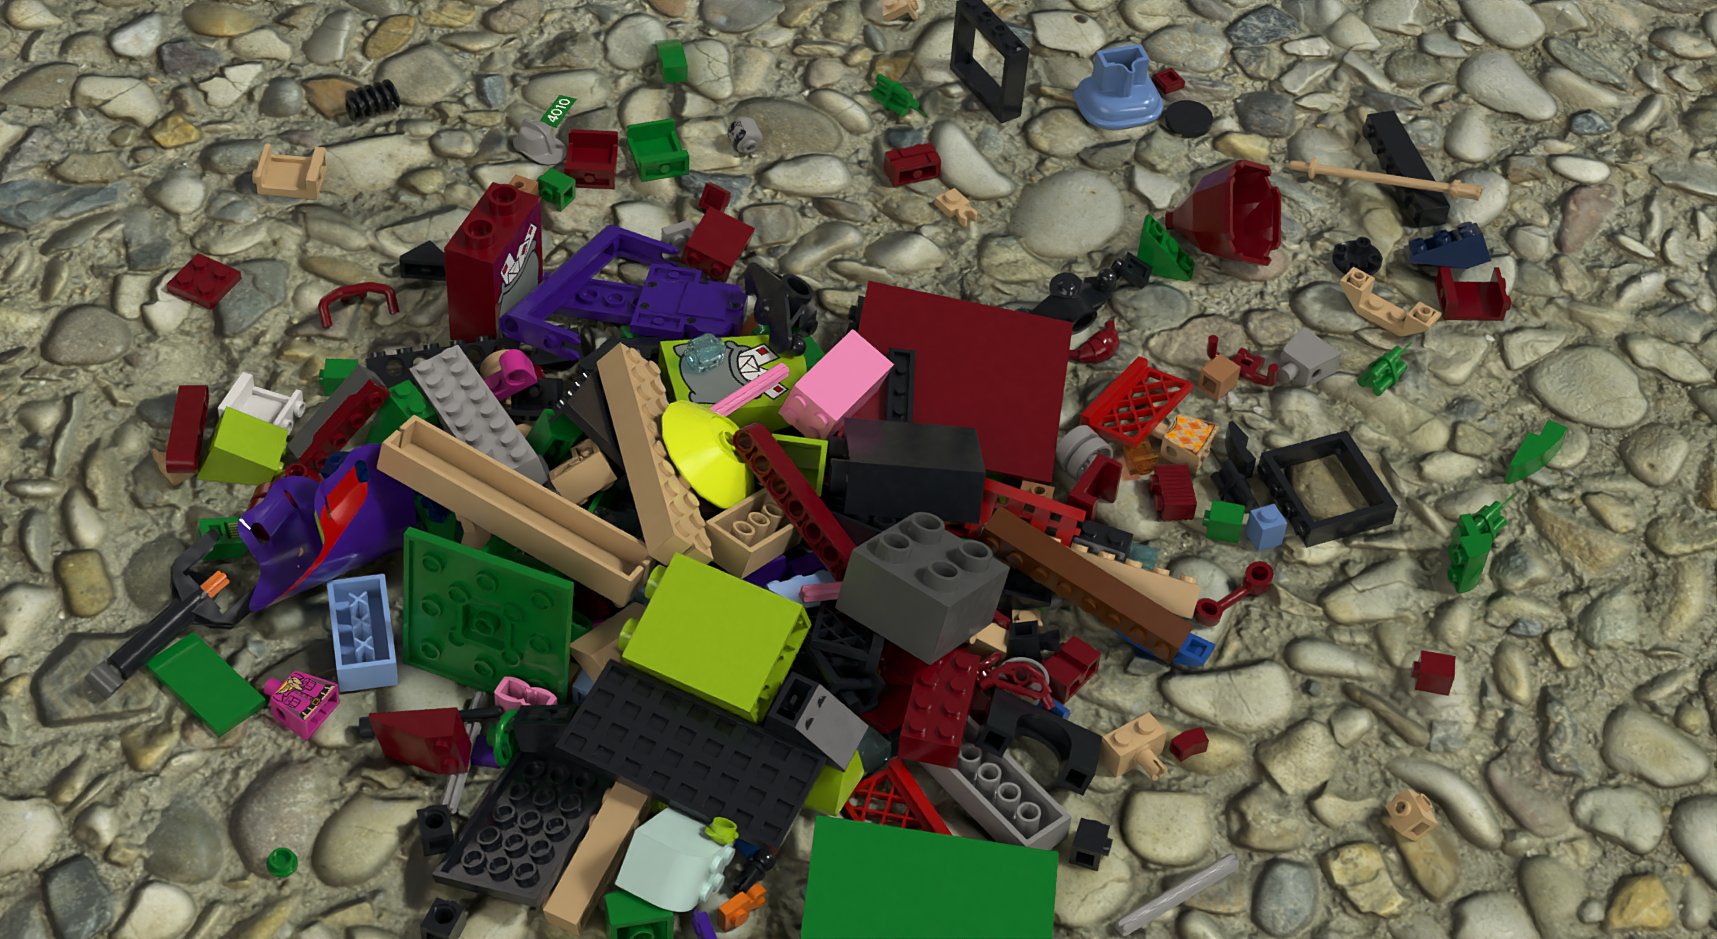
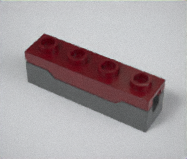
M358 365L287 446L301 464L321 473L339 451L347 445L355 433L364 426L366 421L383 404L391 392L375 372Z

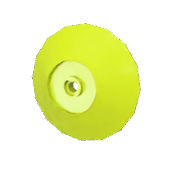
M679 400L668 404L661 417L662 437L671 460L684 480L702 498L718 508L726 510L755 494L754 472L733 445V435L740 428L727 417L698 403Z

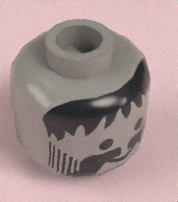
M743 116L735 118L727 129L728 138L734 150L739 153H752L756 151L762 142V134L757 123L752 118Z

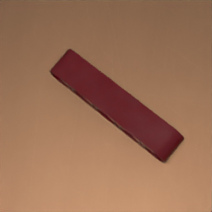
M179 385L166 450L167 473H197L209 407L208 385Z

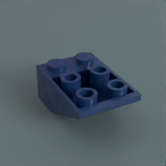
M1471 221L1461 223L1457 226V229L1449 232L1446 229L1433 233V237L1424 240L1422 237L1413 239L1408 242L1409 245L1404 246L1410 262L1468 269L1491 261L1483 233L1478 224H1472Z

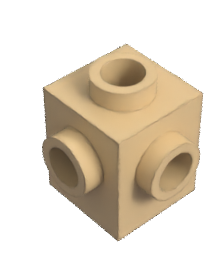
M1407 789L1395 795L1393 800L1385 805L1390 814L1389 822L1393 828L1400 832L1401 835L1413 841H1417L1439 825L1430 810L1433 808L1430 800L1422 793L1418 794Z

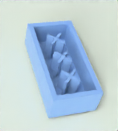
M385 574L327 581L339 692L399 685Z

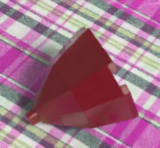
M1243 159L1202 177L1174 210L1166 211V229L1175 230L1204 253L1238 262L1269 266L1271 258L1268 257L1270 252L1278 249L1281 244V192L1278 187H1273L1268 179V176L1272 174L1270 167Z

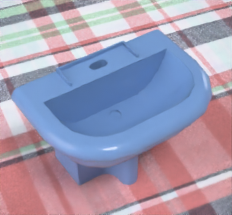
M1141 44L1096 51L1092 76L1083 79L1077 89L1072 92V96L1081 114L1090 124L1106 130H1119L1146 125L1154 122L1161 116L1164 105L1154 83L1147 74L1150 59Z

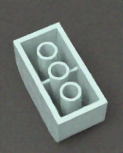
M668 806L635 830L615 885L660 908L677 912L689 911L701 901L706 902L712 892L717 893L721 888L725 878L722 874L725 866L729 865L734 856L735 849H733L736 839L734 838L732 844L716 843L710 838V835L705 833V828L710 827L709 824Z

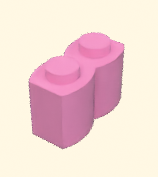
M504 677L494 691L495 706H501L504 711L503 714L510 709L519 710L520 705H557V698L553 693L542 688L530 687L526 682L515 677Z

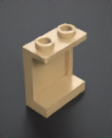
M265 143L263 152L258 154V168L253 170L252 182L257 186V194L318 200L327 169L326 148L315 147L313 157L311 158L273 154L271 144Z

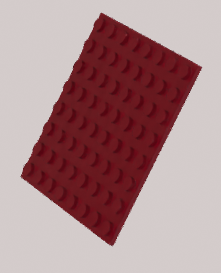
M868 281L858 334L887 359L889 347L916 351L912 423L976 428L986 473L1051 485L1073 322ZM887 376L878 391L851 418L884 421ZM843 426L838 430L837 437H842Z

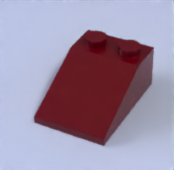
M457 707L369 713L368 719L384 755L437 775H453L468 772L472 743Z

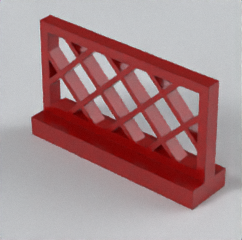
M1138 356L1080 414L1081 425L1089 426L1101 436L1136 448L1193 389V383L1148 367V359ZM1150 377L1160 381L1146 384ZM1172 387L1181 388L1178 391L1168 392L1167 388ZM1162 389L1164 392L1155 395L1149 394V391ZM1143 392L1145 394L1143 397L1131 399L1134 394ZM1167 401L1165 405L1153 406L1155 402ZM1149 405V408L1135 410L1134 406ZM1130 407L1131 411L1117 413L1120 408ZM1151 415L1153 417L1151 420L1141 422L1138 419L1139 417ZM1134 419L1135 423L1120 424L1122 420ZM1105 423H1116V426L1112 427L1103 426ZM1138 430V433L1134 437H1130L1128 435L1123 434L1125 432Z
M898 756L888 761V768L858 783L848 800L856 795L865 796L867 799L864 808L852 806L848 800L843 806L851 820L865 822L866 816L882 819L880 825H886V821L891 820L901 822V828H906L907 824L920 826L922 831L952 835ZM886 779L892 785L890 794L875 791L876 785ZM872 798L887 801L884 812L869 809ZM892 802L906 805L905 816L889 813Z

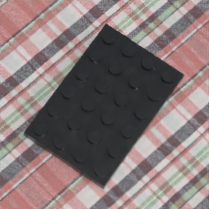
M519 747L433 872L432 876L435 883L539 908L576 852L579 843L588 832L592 815L598 814L603 805L602 799L608 788L612 789L616 781L554 752H522Z

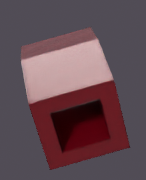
M1202 727L1186 730L1171 739L1169 751L1182 762L1192 755L1206 752L1209 740Z

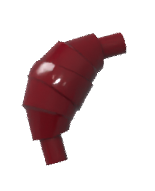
M1106 321L1104 324L1105 329L1089 337L1085 343L1079 346V350H1069L1068 360L1097 364L1111 359L1120 347L1118 331L1115 329L1114 321Z
M1006 661L1005 664L990 670L989 675L978 680L983 691L996 685L998 689L1009 690V692L1021 696L1025 695L1033 700L1039 699L1045 710L1056 706L1050 695L1052 690L1045 680L1044 674L1027 662Z

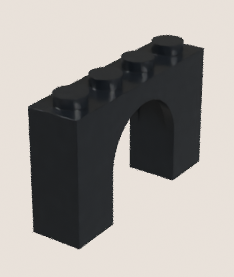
M996 687L984 708L975 747L1002 759L1014 736H1025L1035 739L1048 747L1058 759L1059 770L1056 784L1083 796L1096 774L1102 736Z

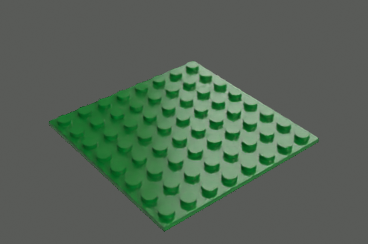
M816 815L800 939H1052L1059 852Z

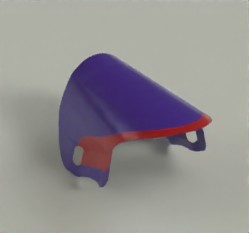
M372 443L355 448L347 455L337 471L321 483L304 476H289L278 479L274 482L263 501L242 515L237 525L239 536L260 566V576L249 604L252 612L264 609L404 548L405 531L409 527L415 528L414 490L377 469L382 444ZM358 460L364 461L367 465L369 473L367 482L360 483L358 481L355 463ZM284 490L290 494L299 508H295L291 504ZM315 510L324 534V545L314 516ZM327 510L330 511L331 518H329ZM253 523H260L270 537L267 543L260 544L250 530ZM302 547L303 554L299 556L300 548Z

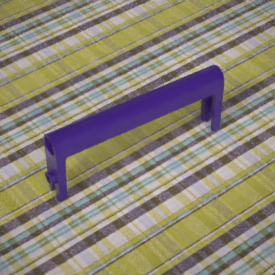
M608 225L502 315L498 322L499 328L505 336L566 359L577 360L580 358L578 351L564 347L562 342L567 341L571 345H578L581 343L579 340L580 336L575 332L545 322L544 320L616 256H622L650 266L653 263L679 267L676 262L665 260L662 252L676 255L680 251L670 244L615 225Z

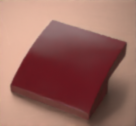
M890 687L876 698L879 702V707L859 718L869 725L874 735L889 734L903 724L912 689Z

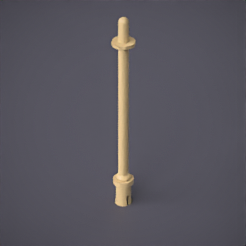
M1314 157L1310 163L1291 161L1288 164L1291 170L1308 172L1310 179H1314L1316 174L1448 193L1452 199L1456 200L1459 197L1480 201L1482 196V185L1461 183V180L1456 179L1449 184L1320 165L1317 158Z

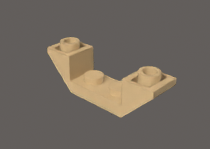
M1355 267L1340 280V285L1357 314L1400 337L1428 331L1441 317L1442 313L1420 301L1410 312H1407L1372 293L1375 278Z

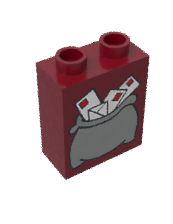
M492 182L444 247L450 340L465 339L467 344L476 342V338L492 335V340L503 338V333L498 324L499 318L541 283L543 278L541 197L520 191L510 184ZM494 347L493 353L496 351H500L503 347Z

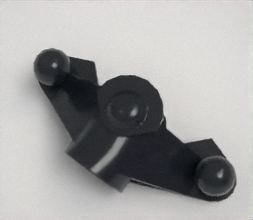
M751 262L744 274L745 293L748 296L755 295L757 298L754 306V319L756 323L763 326L769 325L768 347L777 354L785 355L788 353L793 357L801 356L806 351V342L802 337L792 336V334L798 333L802 329L804 310L814 296L813 289L806 281L796 275L784 274L781 276L768 267Z
M1105 268L1099 271L1097 276L1085 277L1083 283L1077 275L1066 272L1059 273L1050 281V295L1033 310L1021 307L1015 311L1073 322L1072 335L1078 334L1087 329L1096 320L1097 311L1114 294L1117 281L1116 273L1112 269Z
M661 337L610 338L602 343L598 349L581 359L578 367L582 373L585 370L591 373L598 367L597 361L620 342L629 349L634 348L642 358L648 362L653 361L657 365L660 341L676 340Z

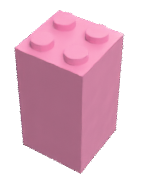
M852 329L794 385L778 413L787 423L799 430L805 438L828 441V436H833L843 426L844 417L851 418L878 391L894 364Z

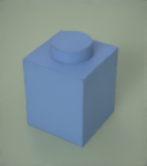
M1271 504L1250 511L1245 533L1259 552L1282 545L1287 522L1276 505Z

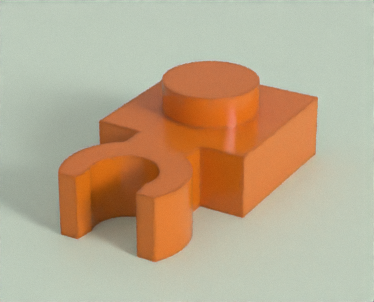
M760 883L753 885L746 894L741 891L718 907L717 925L726 933L733 927H739L744 924L752 909H757L766 903L763 895L767 891Z

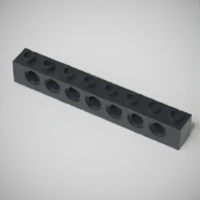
M570 324L556 325L579 335L578 327L571 328ZM502 334L503 338L492 340V335L477 337L474 343L466 344L465 339L450 341V346L439 348V343L423 345V350L414 352L412 347L396 349L397 354L386 356L385 351L369 354L370 358L365 359L364 363L365 368L375 372L388 389L406 380H410L415 386L416 383L409 369L413 367V362L416 358L428 360L442 353L447 348L459 345L465 355L470 350L479 352L481 356L480 362L472 365L480 375V366L484 359L493 353L494 347L502 346L505 349L519 350L522 342L511 339ZM567 341L562 342L563 346L578 351L579 359H566L533 347L531 356H526L531 360L533 366H547L583 359L581 343L571 345ZM390 362L398 363L401 366L400 375H389L386 370L387 364Z

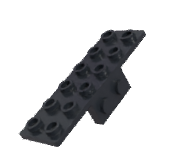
M537 378V383L511 395V404H500L512 420L515 417H521L522 421L538 420L544 409H552L563 396L562 378Z

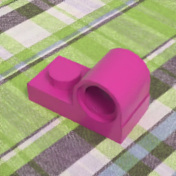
M517 349L508 350L501 354L499 357L501 370L483 379L499 402L538 382L531 360L522 351Z

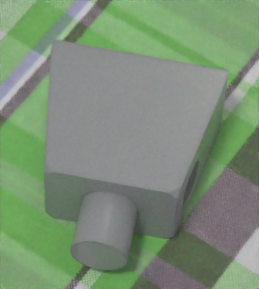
M1303 327L1283 348L1278 364V377L1284 383L1294 379L1301 385L1308 387L1337 372L1341 353Z

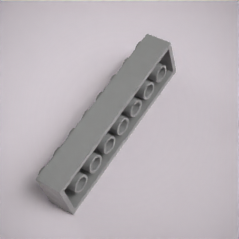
M459 345L447 348L442 353L428 360H423L409 369L419 392L437 412V419L446 433L540 485L548 482L537 454Z

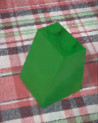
M410 380L389 388L391 394L377 409L365 440V445L372 443L382 444L396 430L399 431L400 427L413 415L438 428L437 412Z

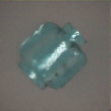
M705 333L688 341L686 350H684V357L692 370L696 369L701 373L706 372L723 363L726 346L721 338H716L711 333Z

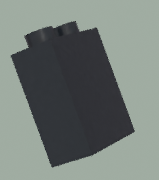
M844 417L842 437L828 436L826 469H829L828 491L842 493L844 514L907 518L915 512H926L939 517L945 522L979 524L986 470L976 428Z

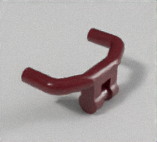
M363 282L334 289L323 296L318 303L322 328L333 326L329 305L338 299L344 302L349 301V298L353 297L364 298L367 297L368 292L385 295L390 315L400 313L394 289L389 285L375 282Z
M1216 335L1208 337L1207 356L1211 360L1220 354L1217 352L1219 339ZM1241 347L1232 360L1241 367L1239 376L1255 384L1267 387L1275 385L1279 366L1272 363L1268 367L1267 376L1258 374L1264 365L1265 358L1259 355L1254 356L1249 353V350Z

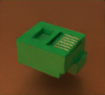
M241 517L198 519L196 529L197 540L212 528H215L222 535L214 545L213 550L202 560L242 558V555L247 553L248 548L240 538L237 529L238 521Z

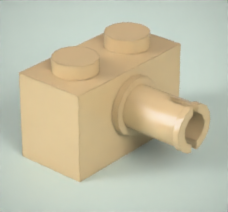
M1148 712L1102 737L1099 759L1116 778L1141 765L1151 776L1152 780H1158V777H1163L1168 770L1166 765L1157 758L1158 755L1163 753L1167 731Z

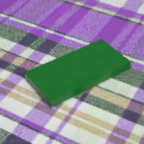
M194 632L146 663L147 670L218 737H221L267 706L266 699Z

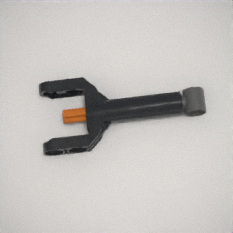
M215 528L206 532L174 560L170 567L171 604L108 657L107 662L104 660L99 663L85 677V680L105 700L111 697L125 683L124 680L132 677L190 625H203L210 629L231 630L252 612L249 604L255 587L222 614L220 612L221 608L212 598L230 583L226 574L218 570L200 586L189 575H184L208 555L222 537Z

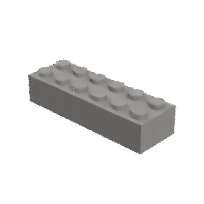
M970 716L965 730L957 769L919 762L998 843L1050 850L1068 838L1072 817L1006 751L1001 759L975 747L979 725Z

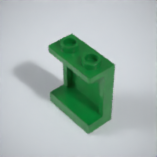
M674 118L632 124L626 127L627 146L641 182L689 175V154L687 150H682L675 132Z

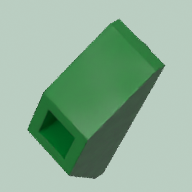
M1150 214L1146 215L1137 258L1153 267L1152 275L1185 282L1190 281L1195 265L1193 259L1180 248L1177 241L1170 237L1158 221Z

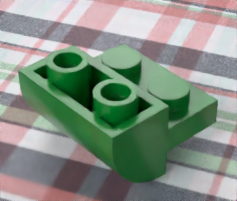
M1470 513L1459 516L1457 525L1453 529L1451 544L1448 546V556L1451 560V565L1447 569V577L1449 582L1453 583L1458 594L1469 592L1478 585L1492 545L1491 533L1480 534Z

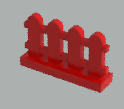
M985 478L979 524L965 523L964 528L969 529L968 539L978 541L983 524L988 523L991 519L994 508L998 509L1001 506L1019 518L1023 517L1031 520L1030 525L1045 533L1047 526L1056 528L1055 538L1061 539L1062 545L1070 547L1073 535H1080L1081 529L1076 528L1078 521L1084 522L1087 511ZM998 495L1009 497L1007 504L998 502ZM1025 503L1036 506L1034 513L1023 510ZM1051 512L1062 515L1060 522L1050 519Z

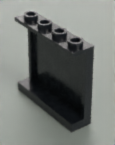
M596 367L591 373L585 370L576 379L575 383L552 408L555 414L550 418L549 422L552 424L562 413L574 422L623 470V473L615 482V485L623 492L630 484L598 367Z

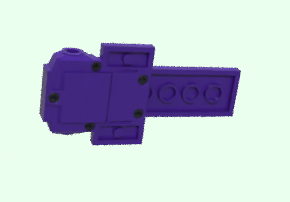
M652 263L644 286L590 279L557 308L553 314L630 325V333L674 340H682L684 333H686V338L739 337L747 313L748 295L743 293L742 287L739 285L702 280L701 270ZM545 272L542 281L551 273Z

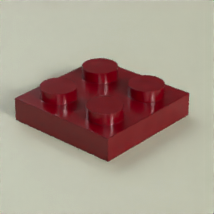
M197 253L167 283V290L211 310L242 279L241 271Z

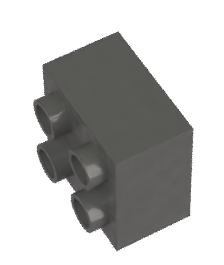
M915 512L852 550L835 608L931 665L992 623L1010 567L993 558L992 550L987 545L975 540H962L945 530V524L939 517L926 512Z

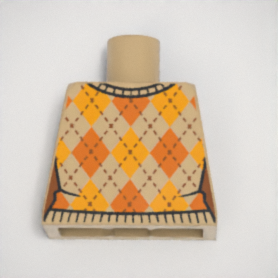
M1179 414L1170 426L1160 422L1151 432V436L1162 440L1160 449L1162 457L1174 464H1188L1189 472L1196 476L1210 454V448L1213 449L1216 444L1220 425Z

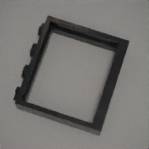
M983 0L956 1L950 59L951 71L1001 124L1021 117L1030 49ZM976 29L1005 58L1001 86L973 58Z
M1347 430L1261 453L1259 465H1257L1259 478L1265 482L1271 497L1277 501L1283 516L1290 521L1296 536L1299 535L1306 548L1393 524L1398 505ZM1336 455L1370 507L1314 522L1281 469Z

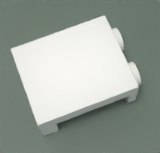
M243 372L218 407L219 419L226 406L289 430V435L293 424L305 411V402H303L301 390L296 389L291 397L254 386L253 375Z

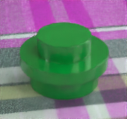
M277 848L271 852L267 859V870L275 877H288L297 870V856L288 848Z

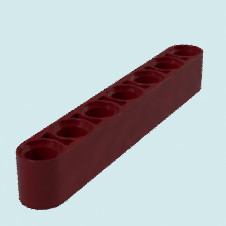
M759 422L753 423L736 431L733 435V445L835 581H843L851 552L857 547L763 424Z

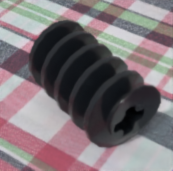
M384 79L382 84L374 82L373 86L370 84L365 85L364 89L357 87L355 91L347 90L345 94L346 110L353 122L356 120V113H358L361 119H364L365 111L370 116H373L374 108H376L378 113H383V105H385L388 111L392 110V102H394L397 108L400 107L398 91L389 79Z

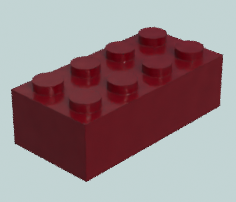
M952 650L931 665L919 659L900 734L898 758L957 769L978 679L981 656Z

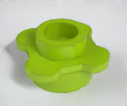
M715 817L713 822L710 823V827L705 828V833L710 835V838L719 844H732L734 838L737 839L739 836L736 832L737 825L722 817Z

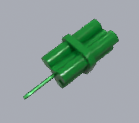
M882 74L876 76L875 81L877 84L875 89L870 91L869 95L882 104L885 110L893 111L900 117H905L907 110L912 108L928 118V115L917 109L920 103L913 98V94L907 91L901 83L892 81Z
M1410 342L1403 350L1401 347L1395 346L1389 353L1386 352L1368 365V370L1357 380L1358 385L1361 387L1367 385L1373 388L1372 391L1376 396H1380L1389 386H1394L1398 382L1399 376L1408 368L1407 364L1401 361L1400 356L1412 343Z
M1514 495L1509 497L1503 504L1499 501H1494L1490 506L1484 505L1477 513L1471 515L1480 534L1491 533L1492 541L1496 539V534L1507 524V520L1500 516V511Z

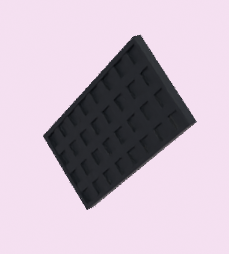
M609 659L555 745L554 750L555 754L709 825L715 817L726 818L737 825L736 832L739 834V839L774 855L778 854L828 757L613 659Z

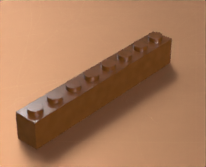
M1001 506L998 507L978 539L979 542L987 545L993 554L1006 561L1010 566L1019 569L1034 581L1043 584L1058 596L1067 599L1084 612L1091 614L1104 622L1108 627L1120 632L1132 642L1139 644L1171 664L1194 627Z

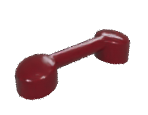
M1253 562L1246 568L1242 579V586L1218 602L1210 598L1199 599L1194 610L1196 620L1204 626H1216L1220 622L1223 611L1249 594L1261 595L1265 593L1273 579L1274 572L1272 567L1266 562Z

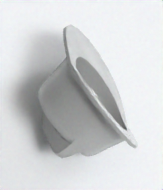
M528 119L522 121L519 134L513 140V145L518 151L543 165H556L566 158V146L552 135L550 127L545 122L530 121Z

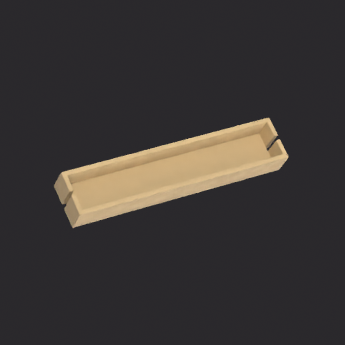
M620 342L597 361V366L648 554L666 566L669 565L675 552L707 565L713 560V555L710 549L711 542L704 528L705 521L701 517L698 508L699 501L695 497L693 488L684 480L671 460L662 437L661 417L669 403L665 395L666 388L662 384L659 375L661 371L653 361L648 362L641 357L637 350L634 348L629 349Z
M416 415L407 420L400 427L399 431L396 430L382 442L377 464L378 470L622 607L637 593V590L644 586L655 568L657 560L648 554L646 543Z

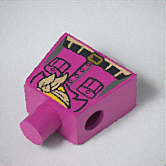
M299 671L293 672L284 683L275 678H270L264 687V693L271 696L270 703L274 718L306 741L340 704L338 684Z

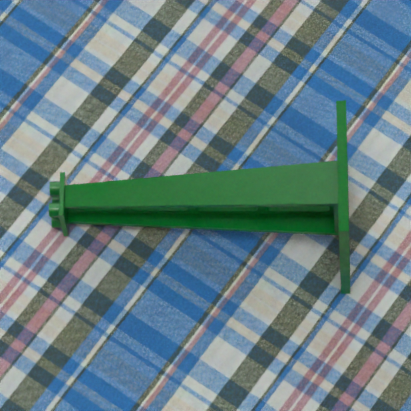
M585 435V436L578 442V444L581 443L582 441L586 440V439L589 438V437H588L587 435ZM571 451L558 466L573 458ZM616 463L614 464L617 479L614 480V484L607 490H599L587 510L601 519L608 514L620 492L615 482L623 473V470ZM409 527L404 533L403 663L494 695V691L504 677H515L523 680L530 687L542 688L553 693L557 698V705L567 704L574 582L570 581L571 577L536 558L516 552L519 548L496 535L481 550H477Z

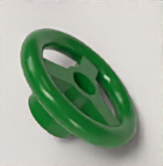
M517 709L506 711L498 724H491L487 732V745L493 747L495 762L502 768L508 765L519 749L512 726L518 712ZM502 751L505 753L506 759H504Z

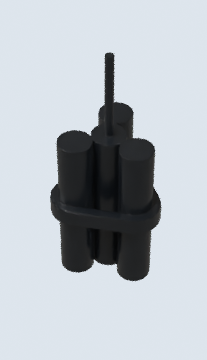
M1210 448V451L1221 467L1219 472H1214L1210 476L1219 491V498L1227 503L1244 505L1245 512L1260 508L1244 474L1238 472L1230 459L1221 463L1213 449Z

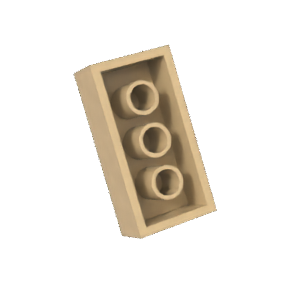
M765 488L709 519L704 526L706 535L711 542L712 562L724 568L728 574L739 579H743L798 545L802 539L801 534Z

